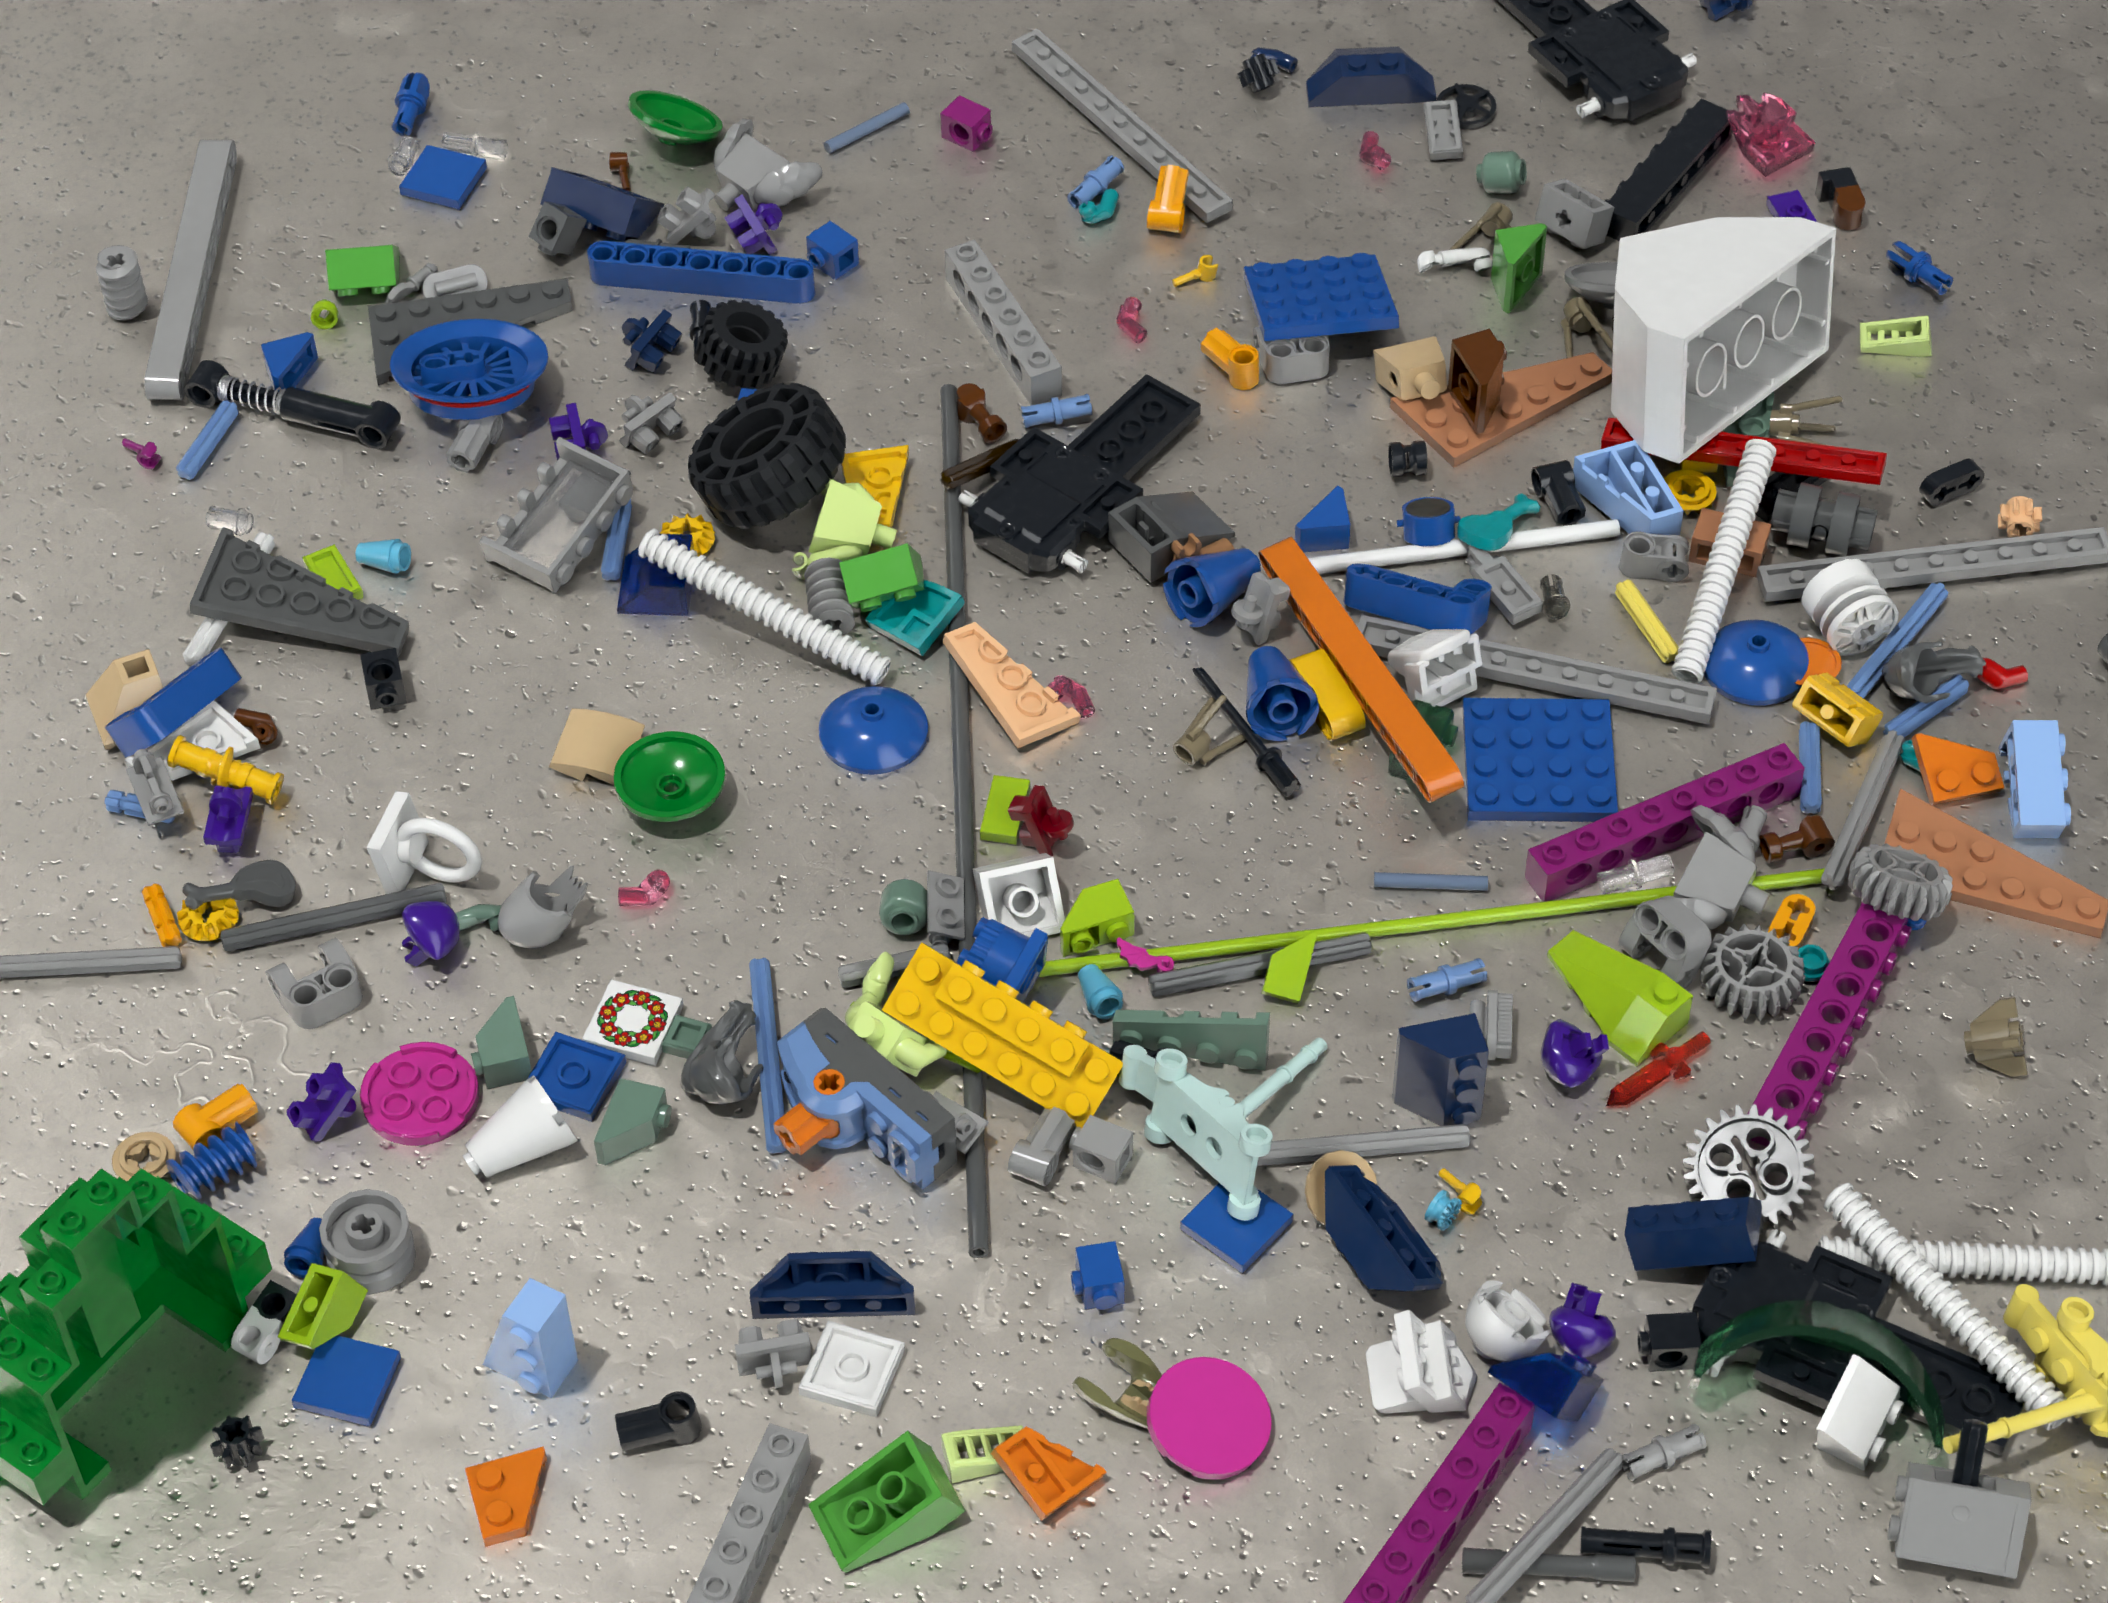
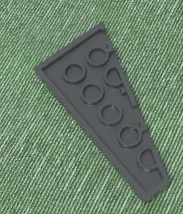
M568 279L368 306L378 386L389 382L388 377L392 375L390 359L396 347L406 338L422 329L440 323L464 319H492L520 326L530 322L537 325L571 312L572 304Z
M224 526L221 529L189 604L190 614L372 652L396 648L398 657L409 633V621L374 603H363L353 597V592L343 587L338 590L326 584V579L281 555L274 557L262 551L259 544L251 540L245 542L235 537L233 531Z

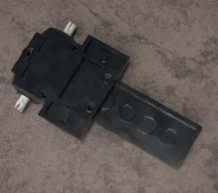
M1497 0L1538 37L1529 42L1528 53L1566 88L1580 81L1584 84L1583 91L1587 95L1588 101L1576 107V111L1581 118L1594 113L1597 117L1627 118L1629 121L1637 119L1681 98L1682 89L1687 83L1688 68L1694 67L1697 64V60L1694 55L1692 56V53L1680 58L1662 44L1668 41L1669 30L1635 0H1621L1599 11H1596L1585 0Z
M1146 374L1068 446L1033 427L990 466V476L999 482L978 497L968 490H964V493L960 494L958 501L969 508L968 523L973 531V541L1026 573H1030L1032 570L1049 572L1056 568L1063 570L1067 566L1082 573L1087 568L1088 560L1075 554L1077 544L1081 540V533L1085 530L1100 539L1108 532V512L1135 497L1143 496V488L1129 480L1201 413V404Z
M1777 1229L1770 1231L1766 1242L1758 1240L1756 1261L1714 1264L1693 1304L1692 1312H1696L1702 1347H1704L1705 1352L1708 1354L1702 1370L1708 1375L1712 1367L1711 1377L1718 1376L1723 1363L1730 1364L1734 1361L1757 1364L1754 1369L1753 1379L1826 1410L1854 1354L1864 1359L1900 1386L1899 1400L1904 1402L1902 1414L1951 1435L1958 1434L1961 1431L1964 1420L1978 1419L1986 1424H1990L2002 1417L2009 1418L2021 1414L2025 1405L2024 1401L2018 1402L2015 1399V1392L2009 1393L2006 1390V1383L2000 1384L1996 1380V1373L1990 1374L1987 1371V1364L1981 1365L1973 1357L1876 1317L1891 1287L1892 1276L1816 1245L1809 1261H1803L1780 1250L1787 1236L1781 1231L1777 1238ZM2000 1438L1987 1442L1985 1449L2002 1456L2009 1438Z

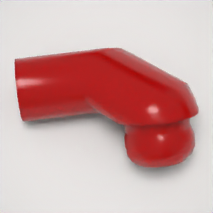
M1983 658L1986 665L1983 666L1982 675L1978 674L1977 676L1980 681L1992 689H2003L2028 681V673L2023 665L2005 669L1989 658Z

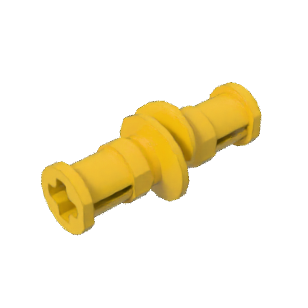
M182 735L175 739L168 755V766L172 768L180 766L196 772V775L211 778V785L234 787L235 789H241L245 786L252 787L254 795L265 798L266 803L270 805L276 801L284 781V774L280 772L274 775L258 769L255 765L233 759L234 748L231 746L221 755L211 748H203L187 742L186 737Z

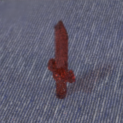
M1701 1031L1681 1046L1669 1048L1662 1042L1658 1043L1651 1051L1650 1056L1653 1059H1657L1660 1056H1664V1058L1653 1060L1612 1088L1606 1106L1630 1104L1671 1075V1070H1677L1673 1074V1079L1676 1081L1689 1077L1691 1069L1685 1061L1711 1044L1709 1036Z

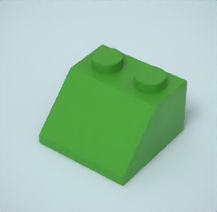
M383 245L325 250L329 290L338 291V297L357 296L358 289L371 288L372 294H385L391 291L392 286L399 284L400 252L397 246Z
M908 543L839 563L849 604L856 609L861 608L862 612L881 608V602L894 598L896 602L911 600L916 597L915 592L924 590L921 555Z

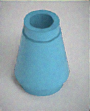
M400 539L361 542L356 548L355 555L358 563L397 574L400 571H406L411 562L410 546L407 543H403Z
M1089 964L1081 968L1078 973V979L1080 980L1088 1011L1100 1019L1113 1017L1115 1011L1121 1010L1123 1006L1122 991L1097 965Z

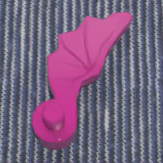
M1120 937L1117 938V948L1121 951L1120 958L1126 960L1129 967H1137L1139 971L1157 967L1158 973L1174 970V961L1171 957L1149 955L1146 949L1134 946Z

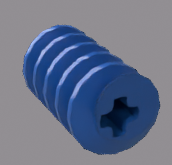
M237 1121L235 1122L236 1132L229 1127L222 1129V1140L215 1135L209 1136L207 1139L208 1148L202 1143H196L193 1147L194 1156L188 1151H182L179 1155L180 1164L173 1159L166 1160L168 1171L179 1190L185 1194L190 1193L197 1200L202 1199L200 1186L204 1185L210 1191H216L214 1178L218 1177L224 1183H230L228 1170H234L239 1176L244 1175L242 1162L246 1161L253 1168L258 1167L255 1149L248 1135Z

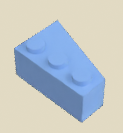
M1635 440L1574 457L1573 472L1576 490L1612 520L1617 519L1619 526L1627 533L1640 531L1649 534L1680 536L1683 509L1648 453L1644 452Z
M2013 720L1998 747L2000 756H2007L2009 771L2003 772L2004 783H2010L2011 798H2008L2007 803L2013 838H2059L2064 828L2070 825L2071 807L2069 803L2064 802V791L2068 787V771L2066 768H2062L2061 756L2065 753L2066 743L2064 733H2059L2058 720Z
M530 1278L502 1315L483 1365L517 1381L523 1389L530 1393L536 1394L539 1392L552 1398L578 1362L565 1294Z

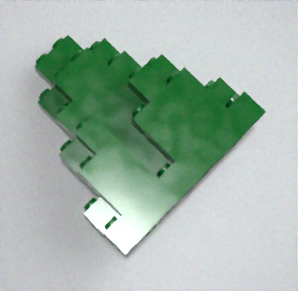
M102 1168L88 1182L79 1177L19 1236L29 1266L18 1277L9 1272L0 1281V1481L3 1478L43 1506L62 1486L84 1500L112 1471L110 1463L64 1431L60 1421L63 1416L164 1313H167L226 1352L231 1347L232 1337L237 1326L249 1311L245 1297L272 1270L264 1241L205 1203H199L159 1176L155 1177L142 1168L128 1181L120 1176L115 1178Z

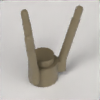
M1500 202L1492 204L1476 225L1449 250L1462 248L1480 230L1486 235L1494 237L1495 230L1512 228L1509 225L1513 219L1511 210Z
M1576 297L1568 301L1563 309L1566 318L1560 322L1564 330L1566 358L1573 357L1571 330L1583 333L1589 331L1592 327L1613 352V340L1599 323L1587 299Z
M1827 397L1796 404H1780V410L1771 411L1770 437L1825 445L1792 435H1799L1800 430L1834 432L1835 426L1800 423V414H1794V412L1840 403L1842 397Z
M1221 695L1217 700L1210 697L1185 733L1173 744L1175 754L1185 764L1193 766L1199 761L1205 766L1214 757L1246 740L1240 734L1209 750L1211 738L1203 729L1226 701L1225 695Z

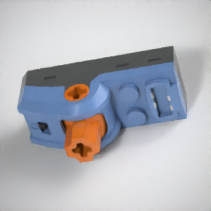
M827 1008L818 1009L777 1041L783 1069L780 1071L782 1083L792 1109L774 1122L773 1125L774 1133L780 1138L783 1146L791 1154L795 1155L798 1153L803 1155L815 1144L825 1148L841 1149L851 1147L865 1140L876 1156L879 1158L885 1157L890 1161L891 1167L897 1174L909 1183L914 1182L922 1190L957 1163L955 1117Z

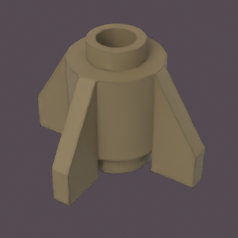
M2015 997L1997 1000L1970 1023V1031H1964L1967 1055L1974 1054L1976 1062L2011 1077L2028 1075L2025 1054L2015 1055V1052L2024 1051V1027L2020 1024L2019 1020L2010 1022V1018L2018 1017Z

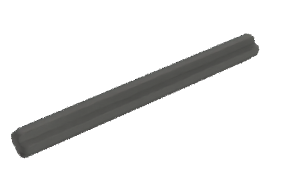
M436 883L224 929L221 931L222 945L224 950L229 952L402 914L405 907L412 903L424 901L446 903V893L443 884Z
M1357 933L1315 942L1309 966L1370 954L1372 944L1368 933ZM1281 949L1151 974L1148 978L1149 989L1152 996L1156 997L1266 975L1270 957Z

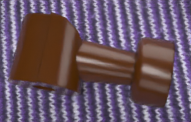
M972 383L961 385L957 389L958 419L965 423H978V433L986 443L999 441L1007 431V424L998 415H990L986 409L984 388L980 389Z
M1818 815L1806 816L1800 823L1798 831L1779 837L1775 832L1759 836L1760 852L1767 864L1782 860L1784 852L1802 849L1808 858H1817L1818 855L1831 850L1835 844V840L1823 818Z

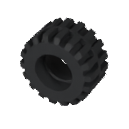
M728 300L727 304L720 302L716 305V308L712 307L708 315H706L696 346L697 360L700 365L705 366L704 371L708 375L715 376L714 379L718 382L723 381L727 383V386L733 388L735 386L748 389L750 386L755 389L760 388L762 384H769L777 374L788 343L787 330L783 328V322L774 317L775 314L773 312L764 310L763 306L759 304L753 305L749 301L744 300L742 302Z

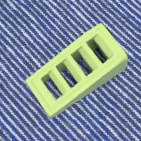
M1929 316L1860 323L1861 352L1914 357L1932 356ZM1871 334L1878 335V340H1871ZM1885 335L1892 336V338L1885 339Z
M1023 1425L960 1430L941 1434L942 1451L951 1483L1004 1472L991 1455V1445H1000L1023 1429ZM982 1448L985 1457H977L975 1449ZM967 1451L968 1458L961 1459L959 1453Z

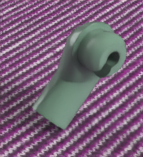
M477 904L456 912L460 931L486 921L489 922L492 931H499L497 922L501 905Z

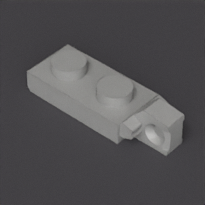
M1473 546L1468 547L1466 562L1470 566V574L1473 579L1484 580L1491 584L1490 599L1512 625L1542 612L1543 601L1504 555L1492 557L1486 550Z

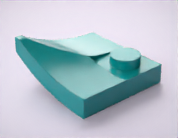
M924 580V590L915 592V598L903 602H896L895 598L881 602L882 607L873 610L865 619L870 628L920 656L925 654L965 604L962 595L928 580Z

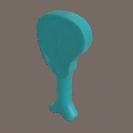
M1520 493L1515 496L1514 504L1503 511L1498 510L1487 515H1469L1461 518L1457 527L1458 538L1478 549L1486 551L1501 549L1511 538L1513 520L1522 514L1538 513L1540 505L1536 500H1531L1525 494Z

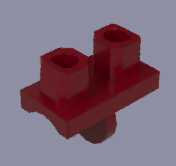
M1034 785L1029 796L1015 795L1008 808L1011 820L1024 821L1019 830V838L1022 845L1036 847L1039 854L1047 853L1053 856L1052 848L1054 843L1058 839H1067L1068 833L1074 826L1073 817L1068 810L1053 807L1045 786Z

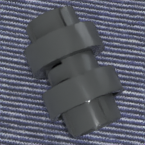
M1801 482L1798 492L1779 489L1771 519V530L1788 533L1787 545L1808 549L1811 539L1827 542L1825 553L1841 557L1847 556L1849 547L1865 551L1869 550L1878 510L1860 506L1861 495L1839 491L1837 501L1822 498V486Z

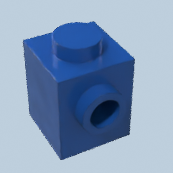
M832 221L827 222L806 237L808 261L811 262L815 269H820L834 280H837L859 264L858 239Z
M1116 1241L1075 1247L1076 1270L1071 1271V1282L1074 1295L1082 1296L1084 1309L1097 1308L1104 1310L1115 1305L1125 1304V1281Z

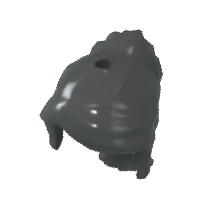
M1940 641L1923 642L1905 646L1898 650L1884 664L1881 672L1890 689L1897 696L1909 700L1914 699L1923 703H1931L1947 699L1950 696V693L1931 695L1939 683L1950 677L1965 673L1976 678L1978 674L1982 675L1983 666L1986 665V662L1981 657L1979 650L1974 646H1969V649L1945 648L1933 651L1932 648L1941 647L1943 643Z
M738 1000L729 1002V1010L702 1037L694 1051L687 1058L681 1073V1088L692 1095H698L707 1103L726 1105L748 1098L752 1093L759 1074L763 1070V1065L757 1064L749 1076L745 1078L742 1066L735 1056L740 1038L750 1026H754L756 1023V1014L752 1011V1004L742 1003Z

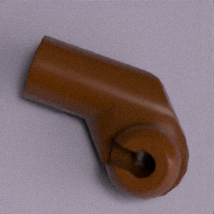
M241 708L236 709L234 718L245 728L252 729L253 735L258 738L260 744L268 745L276 740L278 729L270 714Z

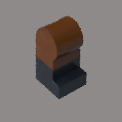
M1851 167L1820 171L1815 191L1818 201H1828L1834 213L1833 223L1836 227L1846 231L1858 229L1862 223L1861 214L1866 202Z

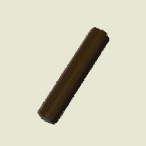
M1020 439L1008 441L941 472V484L945 485L947 489L952 490L990 473V466Z

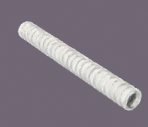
M1751 439L1746 442L1745 451H1743L1742 460H1740L1739 469L1736 472V478L1733 481V487L1730 490V496L1724 508L1721 524H1719L1718 533L1715 536V542L1712 545V551L1706 563V570L1703 572V579L1700 581V588L1697 590V598L1694 599V607L1690 611V617L1687 621L1688 626L1685 627L1684 636H1682L1681 645L1675 657V664L1672 666V674L1681 681L1699 683L1703 680V672L1706 670L1707 662L1710 658L1709 653L1712 652L1719 624H1721L1722 615L1728 603V596L1731 594V587L1737 575V568L1740 566V559L1743 557V550L1746 548V541L1749 539V531L1752 529V522L1755 520V513L1758 511V504L1761 502L1768 480L1767 476L1770 474V467H1772L1773 458L1776 456L1777 450L1775 446L1766 440Z
M655 528L649 530L643 537L638 549L639 557H648L650 563L654 564L657 562L658 567L661 569L666 567L668 573H677V578L681 580L686 578L688 584L693 585L695 583L696 588L699 590L706 589V594H715L717 600L721 601L724 599L725 604L728 606L735 605V610H744V614L748 617L753 615L755 621H764V626H773V630L777 633L782 631L784 637H793V642H802V646L806 649L811 647L813 653H822V658H831L833 664H842V669H851V674L855 676L860 674L862 680H871L870 683L873 686H877L885 678L891 665L889 657L885 656L882 658L880 652H871V647L868 645L862 647L860 641H851V636H842V631L838 629L833 631L832 626L829 624L822 625V620H813L811 614L804 615L803 610L800 608L793 609V604H784L782 598L775 599L774 594L771 592L764 593V588H755V584L751 581L746 583L744 577H735V572H726L724 566L717 567L716 562L713 560L708 562L706 556L700 555L698 557L697 551H688L686 545L682 544L679 546L678 541L675 539L669 541L668 535H659V531Z
M1850 1183L1838 1186L1828 1195L1825 1200L1824 1209L1827 1212H1833V1218L1836 1221H1842L1841 1225L1845 1230L1851 1229V1236L1854 1239L1860 1238V1245L1863 1248L1869 1247L1868 1253L1874 1257L1878 1256L1877 1262L1880 1265H1887V1272L1889 1274H1896V1281L1898 1283H1905V1290L1907 1292H1914V1299L1916 1301H1923V1308L1925 1310H1932V1317L1934 1319H1941V1326L1943 1328H1950V1335L1954 1338L1959 1337V1343L1963 1347L1968 1346L1969 1353L1972 1356L1977 1355L1978 1362L1981 1365L1987 1364V1371L1990 1374L1996 1373V1380L2000 1384L2006 1383V1390L2009 1393L2015 1392V1399L2018 1402L2024 1401V1407L2027 1411L2064 1400V1393L2062 1391L2056 1392L2054 1390L2055 1385L2052 1382L2046 1383V1376L2042 1372L2036 1373V1366L2033 1363L2027 1364V1357L2024 1354L2018 1355L2017 1347L2015 1345H2008V1338L2005 1335L1999 1336V1329L1996 1326L1990 1327V1322L1986 1317H1979L1980 1311L1977 1308L1971 1309V1302L1968 1299L1962 1300V1293L1959 1290L1953 1291L1952 1283L1950 1281H1943V1274L1941 1272H1934V1265L1932 1263H1925V1256L1923 1254H1916V1248L1913 1245H1906L1907 1239L1904 1236L1898 1237V1230L1895 1227L1889 1228V1221L1886 1218L1880 1219V1212L1877 1209L1871 1210V1203L1866 1200L1862 1201V1194L1860 1192H1853L1854 1188ZM2067 1418L2044 1424L2043 1427L2046 1430L2055 1429Z
M1822 1235L1818 1241V1246L1891 1275L1886 1270L1887 1265H1880L1877 1262L1878 1256H1871L1868 1253L1869 1247L1863 1248L1859 1241H1854L1853 1237H1847L1845 1241L1841 1240L1840 1236H1835L1833 1240H1829L1828 1236ZM1911 1240L1910 1243L1906 1244L1913 1245L1916 1248V1254H1923L1925 1256V1263H1932L1934 1265V1272L1948 1274L1949 1278H1955L1956 1274H1960L1962 1279H1967L1969 1275H1973L1975 1279H1981L1983 1275L1988 1280H1993L1995 1276H1999V1279L2003 1281L2007 1280L2008 1277H2012L2013 1281H2019L2021 1277H2024L2026 1282H2031L2033 1278H2037L2039 1282H2045L2046 1278H2048L2052 1283H2057L2059 1279H2063V1282L2068 1284L2072 1280H2076L2077 1284H2083L2085 1280H2088L2091 1285H2096L2098 1281H2101L2103 1285H2108V1248H2104L2102 1252H2098L2097 1248H2091L2089 1252H2086L2083 1247H2078L2076 1251H2073L2071 1247H2065L2064 1250H2060L2058 1246H2052L2051 1250H2047L2046 1246L2040 1245L2038 1249H2034L2032 1245H2027L2025 1249H2021L2019 1244H2014L2012 1248H2008L2007 1244H2001L1998 1248L1995 1247L1994 1243H1988L1987 1247H1983L1978 1242L1974 1246H1970L1968 1242H1963L1961 1246H1957L1955 1241H1950L1948 1245H1944L1943 1241H1937L1935 1245H1932L1930 1240H1924L1923 1244H1918L1917 1240Z

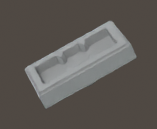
M1456 99L1424 102L1423 110L1430 161L1463 158Z

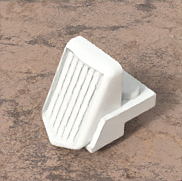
M1433 629L1412 636L1391 650L1387 656L1388 664L1405 677L1408 698L1422 717L1478 689L1475 669L1482 666L1479 636L1476 633L1470 635L1468 630Z
M1410 1310L1394 1314L1396 1330L1392 1331V1340L1372 1345L1366 1351L1374 1408L1383 1414L1428 1411L1429 1413L1466 1411V1404L1470 1400L1477 1374L1463 1351L1457 1346L1456 1335L1441 1320L1424 1324Z

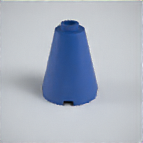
M1241 548L1177 559L1169 564L1164 574L1168 572V581L1163 583V591L1167 603L1180 620L1186 618L1193 623L1189 626L1194 628L1204 627L1217 618L1247 590L1252 574L1261 572L1259 558L1249 549Z
M1263 646L1256 649L1248 660L1246 717L1252 730L1260 737L1273 741L1287 740L1286 736L1296 732L1298 736L1305 733L1315 723L1319 713L1318 699L1314 689L1278 648Z

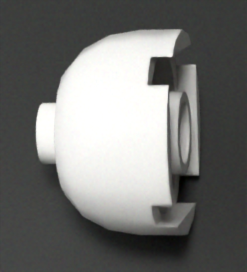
M1487 1281L1473 1296L1466 1311L1465 1325L1473 1342V1347L1478 1354L1486 1359H1495L1501 1362H1518L1526 1359L1548 1337L1549 1330L1544 1331L1543 1325L1547 1320L1536 1304L1522 1292L1514 1288L1509 1294L1499 1289L1503 1285L1502 1282Z

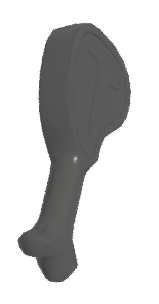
M263 860L240 869L229 883L198 887L188 882L184 884L182 892L187 896L185 899L186 907L192 910L198 909L205 902L229 898L238 901L254 900L267 906L280 907L289 904L293 900L296 884L292 873L283 863L277 860Z

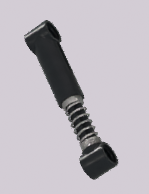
M212 360L201 361L184 387L186 397L192 403L202 408L213 407L216 402L220 403L224 400L234 402L236 405L241 403L244 407L249 405L252 409L258 407L260 411L266 409L269 413L275 412L277 415H281L283 420L357 437L363 444L373 449L384 448L401 421L398 410L384 401H374L367 405L295 387H288L282 390L279 387L273 390L271 385L265 388L263 383L257 386L254 381L248 384L246 379L240 382L238 377L230 376L222 365Z

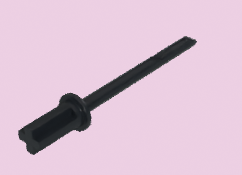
M1204 668L1192 669L1195 676L1215 700L1224 695ZM1226 697V701L1221 706V709L1259 755L1255 763L1257 769L1267 772L1282 793L1287 797L1291 796L1294 790L1300 789L1301 783L1282 760V751L1277 747L1267 749Z

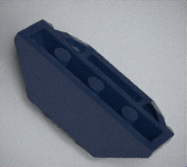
M1400 47L1335 49L1306 81L1308 107L1436 101L1433 76Z
M1357 1165L1329 1166L1325 1171V1229L1334 1240L1337 1249L1354 1268L1359 1280L1368 1289L1398 1291L1439 1289L1443 1284L1440 1262L1397 1203L1377 1184L1364 1177L1365 1173Z
M872 1251L788 1253L750 1290L752 1319L915 1315L914 1286Z

